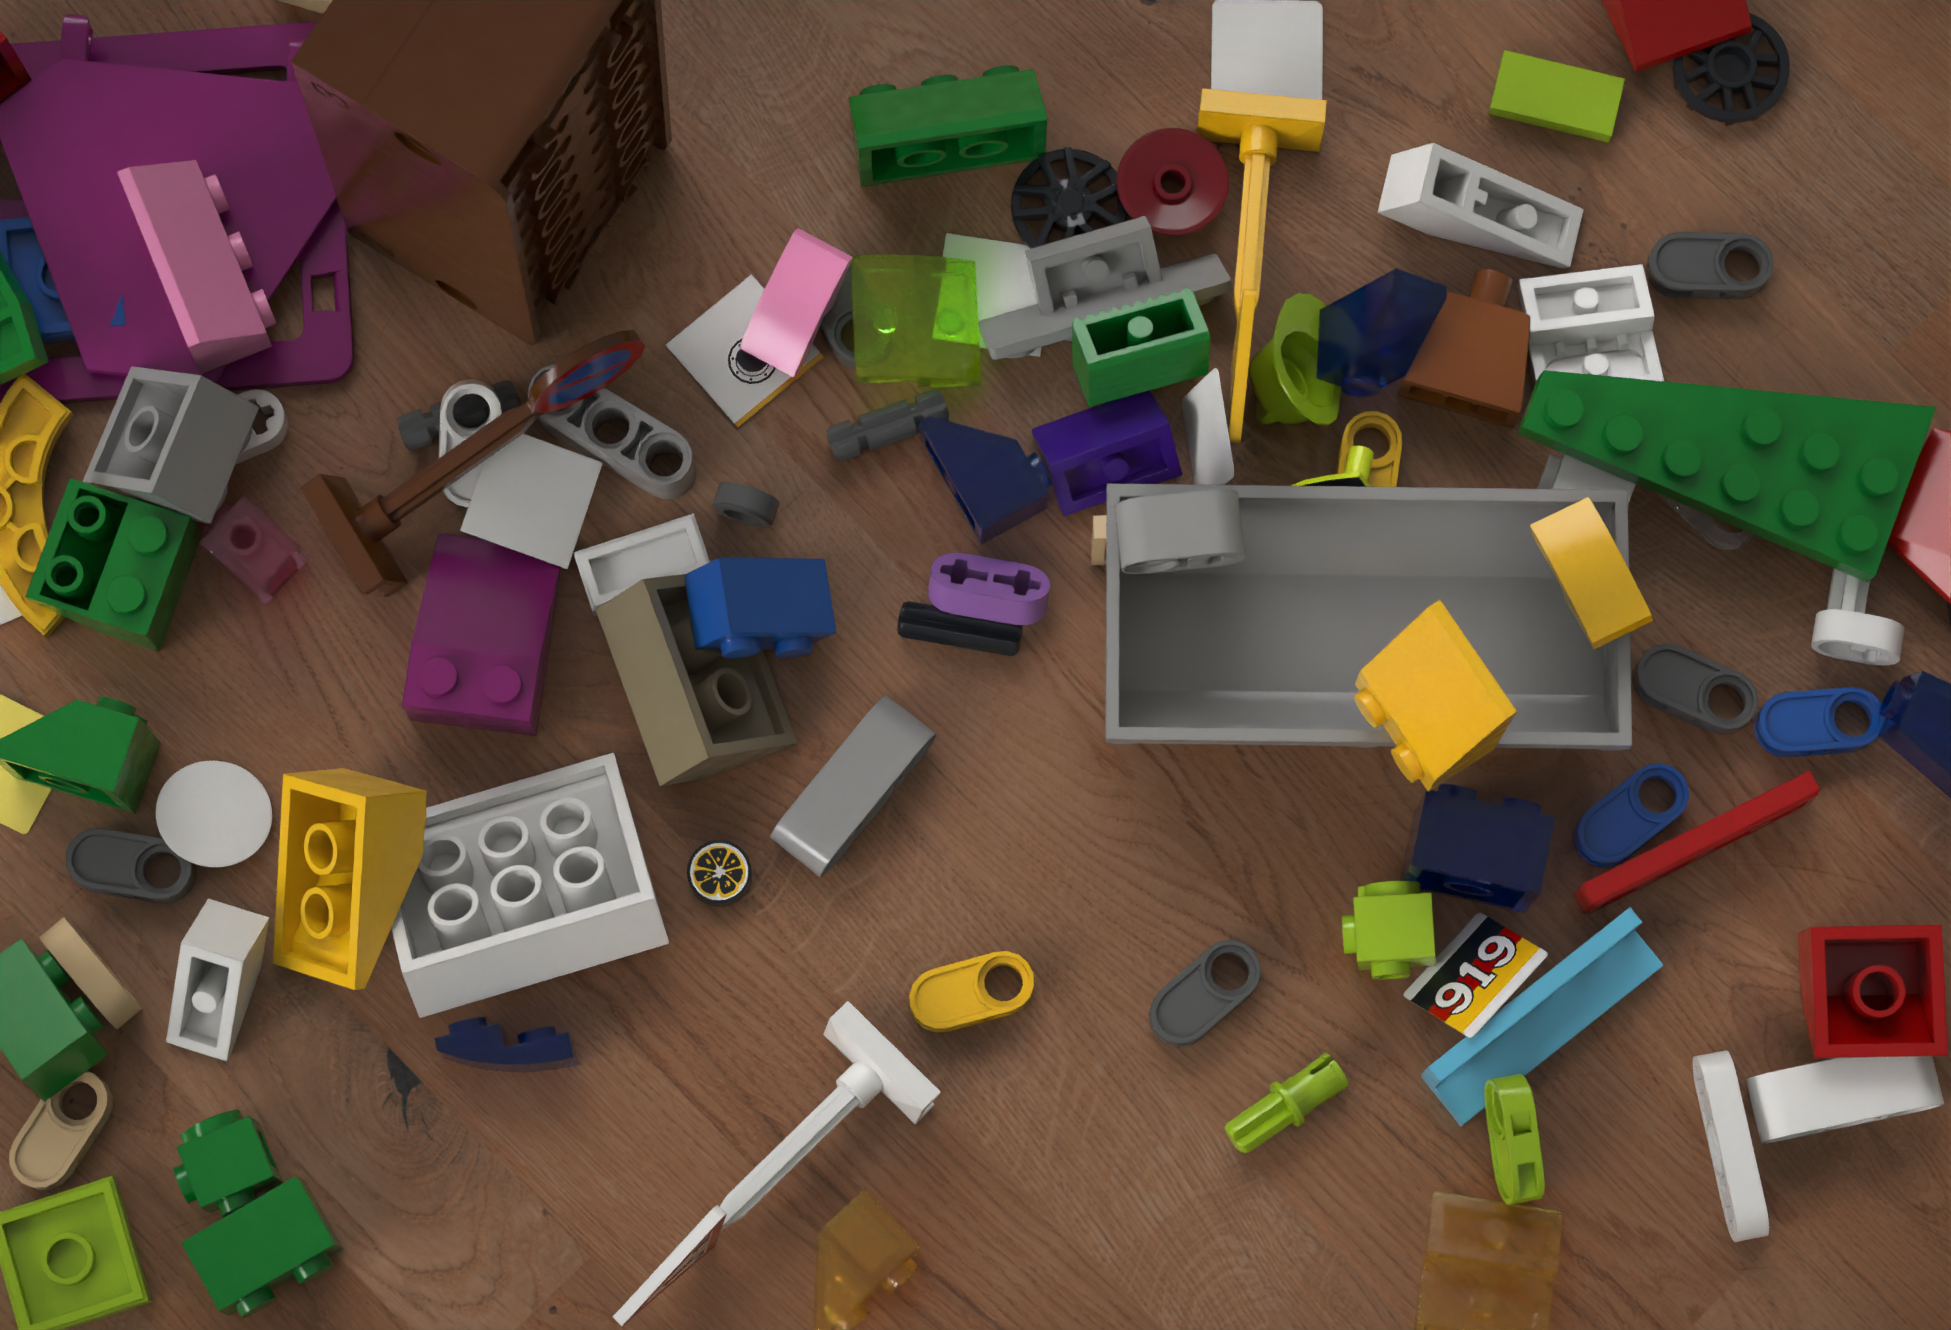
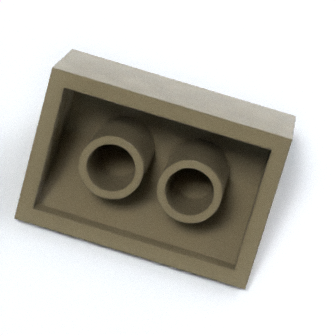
M685 574L642 579L595 609L660 786L706 779L798 744L763 649L758 654L734 659L723 658L721 649L695 650L684 578Z

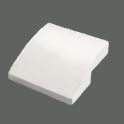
M1643 264L1519 279L1518 290L1521 312L1530 316L1527 355L1533 389L1538 377L1544 370L1664 381L1652 331L1655 315Z

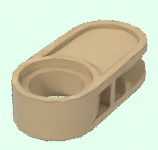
M86 1071L44 1102L40 1099L14 1139L9 1151L10 1168L13 1175L22 1184L39 1191L53 1190L64 1185L73 1175L108 1121L113 1109L112 1093L109 1086L99 1076ZM76 1084H88L94 1088L97 1095L95 1110L84 1119L73 1120L65 1114L62 1108L64 1094L70 1087Z

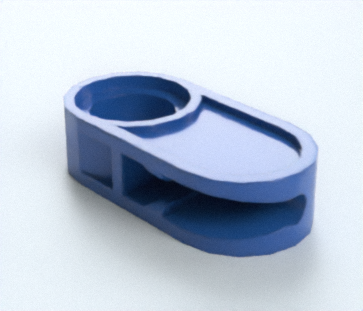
M1846 687L1785 692L1774 695L1760 708L1755 717L1754 732L1757 742L1763 749L1778 757L1788 758L1852 753L1863 750L1879 736L1884 727L1885 714L1880 701L1874 694L1863 688ZM1852 703L1862 707L1869 720L1868 729L1863 735L1857 737L1847 736L1837 728L1834 717L1838 706Z
M1663 763L1649 764L1635 772L1588 809L1577 823L1574 832V844L1580 857L1590 865L1599 868L1614 867L1624 862L1672 824L1684 811L1689 799V789L1685 778L1674 767ZM1649 779L1665 781L1671 787L1674 794V802L1671 809L1655 813L1645 808L1639 798L1641 784Z

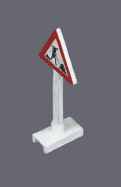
M849 1001L830 1017L823 1034L853 1063L836 1080L838 1087L725 1197L720 1207L716 1205L617 1311L613 1318L622 1327L704 1257L716 1245L719 1234L723 1229L745 1217L857 1106L864 1108L877 1094L882 1092L915 1125L934 1107L933 1101L940 1095L941 1091Z

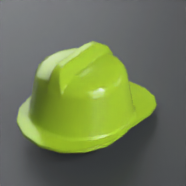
M1297 293L1285 300L1278 316L1274 337L1253 357L1250 363V382L1257 396L1256 418L1262 424H1271L1279 421L1282 424L1296 425L1311 420L1315 424L1327 426L1337 419L1340 395L1347 368L1345 339L1333 313L1324 302L1311 294Z

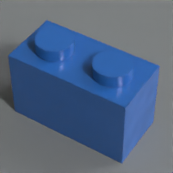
M717 558L684 575L695 650L721 649L723 658L734 659L758 654L761 649H774L775 657L794 658L812 653L813 643L836 633L825 559Z

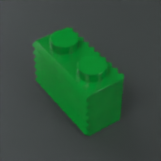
M1184 287L1181 294L1172 290L1169 297L1160 293L1157 300L1148 297L1145 303L1137 300L1133 306L1124 303L1121 310L1112 307L1109 313L1102 310L1099 311L1097 316L1088 313L1084 320L1075 317L1072 322V366L1089 407L1209 374V340L1211 338L1193 290Z

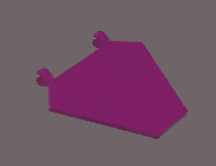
M75 14L66 15L62 23L61 58L0 104V140L85 367L90 373L127 376L131 366L201 375L216 383L228 364L202 374L200 373L184 339L117 171L134 166L196 160L203 178L216 174L230 210L218 214L227 236L238 231L240 232L253 267L242 271L250 293L263 289L269 303L337 201L291 64L292 58L306 38L296 37L289 41L286 81L88 61L93 40V29L88 17ZM123 293L126 325L109 327L112 318L115 317V310Z

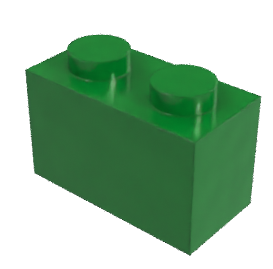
M21 938L0 953V1049L22 1081L45 1102L109 1054L95 1035L104 1028L97 1015L81 996L72 1002L62 988L71 981L64 968L49 950H46L39 956Z
M297 1175L181 1242L218 1311L228 1316L238 1311L241 1318L253 1315L273 1303L277 1298L272 1290L294 1277L299 1285L327 1272L334 1266L330 1256L343 1249L306 1181Z

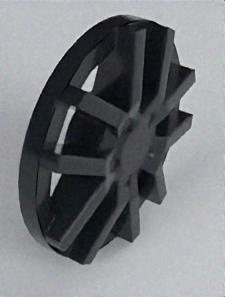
M1749 13L1752 28L1756 31L1748 45L1735 41V38L1710 46L1713 48L1710 54L1702 50L1687 54V57L1700 66L1685 74L1683 70L1684 56L1672 61L1675 90L1678 89L1682 98L1686 101V107L1711 120L1724 122L1725 126L1750 120L1754 121L1769 111L1781 97L1789 78V55L1782 38L1769 23ZM1762 35L1767 38L1776 54L1753 52ZM1757 67H1778L1777 79L1756 74ZM1706 77L1710 86L1696 96L1688 84ZM1753 87L1773 92L1763 102L1758 104ZM1717 93H1720L1723 110L1714 108L1705 102ZM1732 93H1742L1747 106L1746 110L1734 111Z
M1064 147V149L1046 154L1044 152L1038 155V158L1033 160L1022 171L1012 192L1011 215L1013 224L1019 237L1030 249L1045 245L1053 228L1066 232L1064 238L1066 239L1073 237L1076 231L1080 234L1094 231L1088 225L1092 217L1108 226L1125 222L1127 218V212L1120 201L1117 191V172L1111 166V163L1095 154L1072 149V147ZM1065 161L1069 179L1057 181L1050 164ZM1075 161L1086 163L1094 168L1078 178ZM1041 169L1047 186L1027 184L1032 176ZM1104 174L1112 185L1097 193H1092L1089 186ZM1117 196V216H1114L1099 205ZM1021 197L1044 199L1045 205L1044 207L1021 208ZM1046 220L1038 239L1030 233L1024 221Z

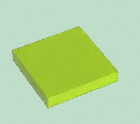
M106 1177L0 1212V1266L18 1330H68L152 1302L116 1177Z

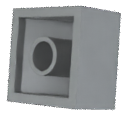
M131 366L82 482L190 516L193 521L211 524L215 512L225 501L228 491L227 483L237 459L250 441L252 434L251 426L259 407L201 375Z

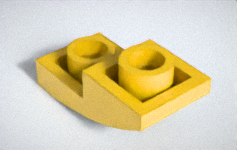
M1589 497L1530 525L1536 544L1560 583L1565 601L1593 649H1597L1653 621L1652 614L1626 562Z

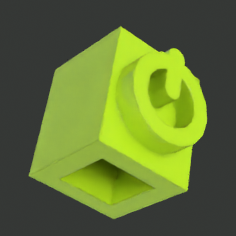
M1386 881L1357 887L1358 897H1353L1354 915H1342L1344 954L1357 953L1359 970L1371 969L1372 979L1390 980L1410 977V967L1436 966L1432 894L1421 893L1420 883L1414 881Z

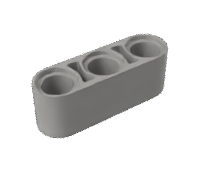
M555 364L541 368L532 377L529 391L535 382ZM606 388L571 405L565 410L547 412L537 418L538 423L547 432L588 457L603 462V466L652 496L660 499H675L684 495L692 487L696 477L695 462L688 441L677 431ZM618 420L624 422L629 427L627 436L615 444H606L596 438L598 429L603 423ZM662 453H673L683 460L681 468L675 474L663 477L655 475L649 470L650 463L657 455Z
M888 695L883 696L787 810L774 828L770 838L822 878L838 862L920 762L935 741L937 734Z

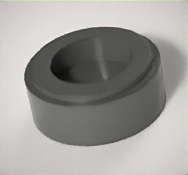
M721 482L712 505L716 512L728 519L753 527L767 528L773 525L780 502L775 497L756 488L733 482Z

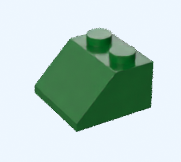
M99 696L96 705L75 700L1 738L0 765L14 778L136 814L161 742L147 728L148 721L135 715L136 708L113 698Z

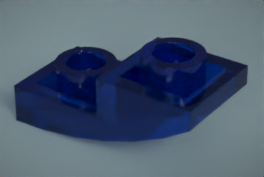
M475 1017L448 1025L450 1035L435 1038L437 1051L444 1059L484 1070L537 1072L579 1065L572 1037L568 1032L557 1035L555 1026L541 1027L517 1035L519 1044L508 1047L505 1031L499 1023L488 1025L486 1017Z

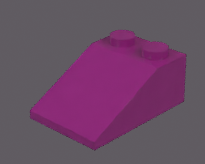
M438 533L411 643L402 707L410 720L537 736L562 567L485 539Z

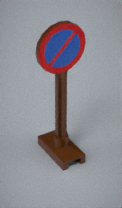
M622 330L603 336L566 356L535 382L530 388L526 403L505 411L385 497L378 495L362 506L346 478L326 474H318L300 487L362 593L369 595L379 588L384 597H389L408 584L382 540L401 526V519L521 436L541 415L569 407L615 381L630 369L643 353L645 345L636 331Z

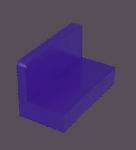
M1150 390L1109 401L1032 429L1035 444L1046 462L1057 504L1064 516L1106 502L1107 484H1158L1183 475L1170 424Z

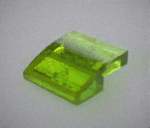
M851 255L853 257L850 265L856 383L918 381V388L981 385L975 261L922 255Z

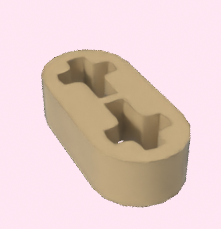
M65 916L39 937L49 952L114 1028L119 1029L143 1009L95 949Z

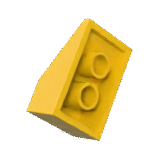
M1440 599L1426 608L1362 668L1355 681L1359 692L1354 695V700L1362 715L1373 728L1383 725L1396 744V747L1391 749V754L1401 772L1411 783L1420 779L1428 792L1493 751L1517 713V710Z
M346 768L283 774L273 964L352 990L365 989L423 856L424 831L427 820L426 790Z

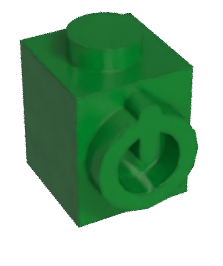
M231 1110L207 1118L180 1134L183 1144L176 1148L183 1164L174 1167L173 1170L180 1190L188 1204L197 1200L200 1208L209 1213L220 1210L222 1217H226L257 1199V1193L283 1182L259 1122L251 1116L242 1119L239 1110Z

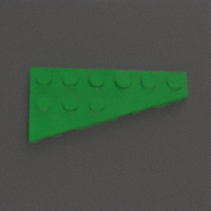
M1544 370L1536 381L1516 434L1868 582L1876 576L1936 407Z

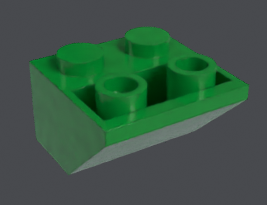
M70 478L25 597L40 606L99 633L159 652L203 534L190 516Z

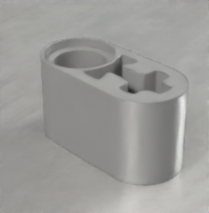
M1211 489L1143 496L1123 500L1114 506L1121 570L1124 573L1149 574L1217 567L1237 563L1246 557L1239 496L1235 490Z

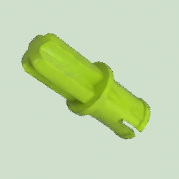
M1324 1052L1319 1058L1308 1064L1306 1068L1281 1084L1277 1081L1272 1082L1269 1085L1271 1093L1226 1123L1224 1128L1227 1136L1238 1151L1249 1153L1290 1124L1296 1127L1305 1123L1304 1116L1312 1112L1313 1109L1327 1099L1348 1088V1080L1335 1060L1332 1061L1331 1056Z

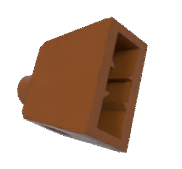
M1478 269L1469 297L1454 292L1444 293L1406 370L1398 393L1399 397L1513 429L1523 404L1530 316L1524 312L1506 307L1513 282L1511 277L1491 269Z

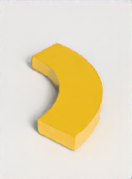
M23 374L16 379L0 403V584L11 602L25 619L48 639L66 617L28 600L25 596L49 535L44 510V484L49 459L58 438L74 415L29 376Z

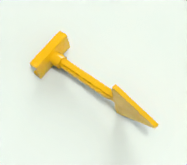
M1202 88L1196 133L1205 137L1210 142L1240 144L1239 160L1244 164L1233 295L1237 329L1231 366L1228 426L1230 443H1241L1253 320L1260 295L1270 166L1276 163L1277 148L1320 151L1327 100Z

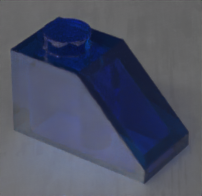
M1396 268L1320 309L1316 379L1340 386L1341 390L1348 395L1366 397L1375 395L1379 392V389L1405 377L1447 298V286Z
M930 416L919 422V438L981 545L1047 509L1048 492L1046 488L1052 485V480L1036 452L1026 456L1016 439Z

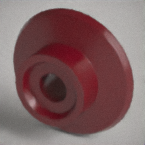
M1163 128L1149 132L1137 139L1123 155L1117 172L1118 195L1129 216L1132 219L1146 216L1152 232L1168 236L1189 234L1208 225L1223 208L1229 190L1227 166L1217 148L1205 137L1181 128ZM1168 179H1174L1182 184L1183 189L1178 193L1171 194L1163 190L1161 184Z

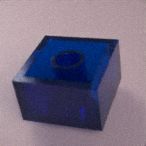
M1440 784L1438 791L1431 790L1430 792L1426 789L1413 813L1400 881L1419 882L1422 891L1525 913L1541 892L1555 817L1540 814L1541 806L1539 804L1523 799L1503 798L1501 805L1476 800L1477 792L1475 790L1459 785Z

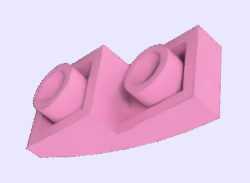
M797 228L793 232L764 289L739 348L784 373L795 377L804 366L823 317L833 308L853 257Z

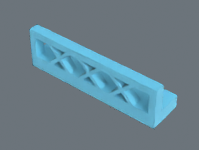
M1631 907L1495 1013L1474 1037L1468 1038L1466 1036L1428 1066L1421 1074V1078L1460 1126H1463L1485 1108L1484 1087L1488 1079L1514 1074L1526 1076L1663 966V963L1636 932L1635 929L1642 921Z

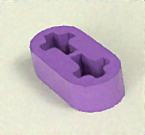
M949 553L935 559L931 566L928 585V598L941 611L1012 625H1029L1041 620L1047 611L1050 592V580L1044 572L1034 566L965 553Z

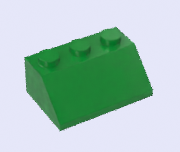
M1012 65L998 66L986 70L982 74L983 77L958 80L954 75H938L925 79L921 82V86L896 90V86L891 84H878L862 89L858 96L848 97L850 123L861 187L1031 162L1037 159L1038 155L1044 153L1046 148L1047 115L1034 69L1019 71L1018 67Z

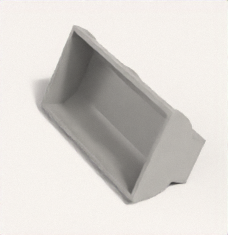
M1107 484L1105 743H1111V745L1141 743L1355 746L1356 748L1396 747V744L1383 725L1373 728L1362 715L1354 700V695L1359 692L1355 681L1362 668L1426 608L1440 599L1517 710L1516 715L1495 748L1599 749L1608 751L1630 749L1632 747L1630 632L1597 649L1592 648L1566 603L1562 587L1536 544L1530 528L1531 524L1589 497L1629 568L1628 490ZM1211 489H1230L1238 492L1246 556L1244 560L1224 566L1149 574L1122 572L1115 504L1136 497Z

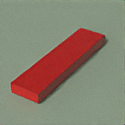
M1809 770L1581 884L1575 891L1574 896L1583 913L1588 912V914H1591L1809 805L1819 795L1818 792L1821 789Z

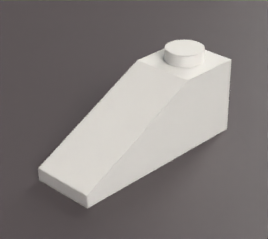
M1430 143L1391 155L1377 213L1427 235L1565 269L1571 266L1584 209L1440 145Z

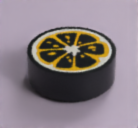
M713 840L701 845L692 854L688 862L687 878L693 893L698 899L711 906L725 907L738 902L748 892L752 882V868L748 856L738 845L726 840Z

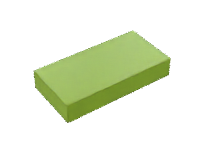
M1504 50L1488 114L1609 143L1615 125L1625 78Z

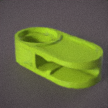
M1522 1074L1488 1079L1484 1087V1101L1493 1170L1498 1191L1507 1205L1542 1199L1545 1180L1536 1109L1531 1088Z

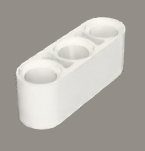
M1932 1056L1835 1058L1746 1079L1761 1144L1817 1134L1944 1105Z

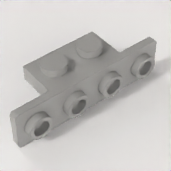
M1146 216L1025 250L1037 304L979 321L978 325L982 339L992 359L997 360L1005 357L1021 358L1031 354L1036 348L1063 340L1072 341V322L1075 317L1084 320L1088 313L1097 316L1100 310L1109 313L1112 307L1121 310L1124 303L1133 306L1136 300L1145 303L1148 297L1157 300L1160 293L1169 297L1172 290L1181 294L1184 287L1193 290L1200 306L1211 302L1216 296L1231 292L1232 284L1230 276L1217 254H1209L1160 268L1152 229Z

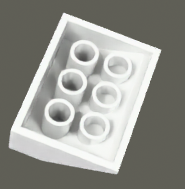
M614 753L427 807L423 856L391 927L402 975L419 1018L669 944Z

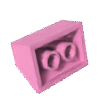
M196 160L134 166L117 171L184 339L200 373L202 374L272 347L265 328L277 323L263 289L250 293L242 271L253 267L240 232L238 231L227 236L218 214L228 211L230 208L216 174L203 178Z

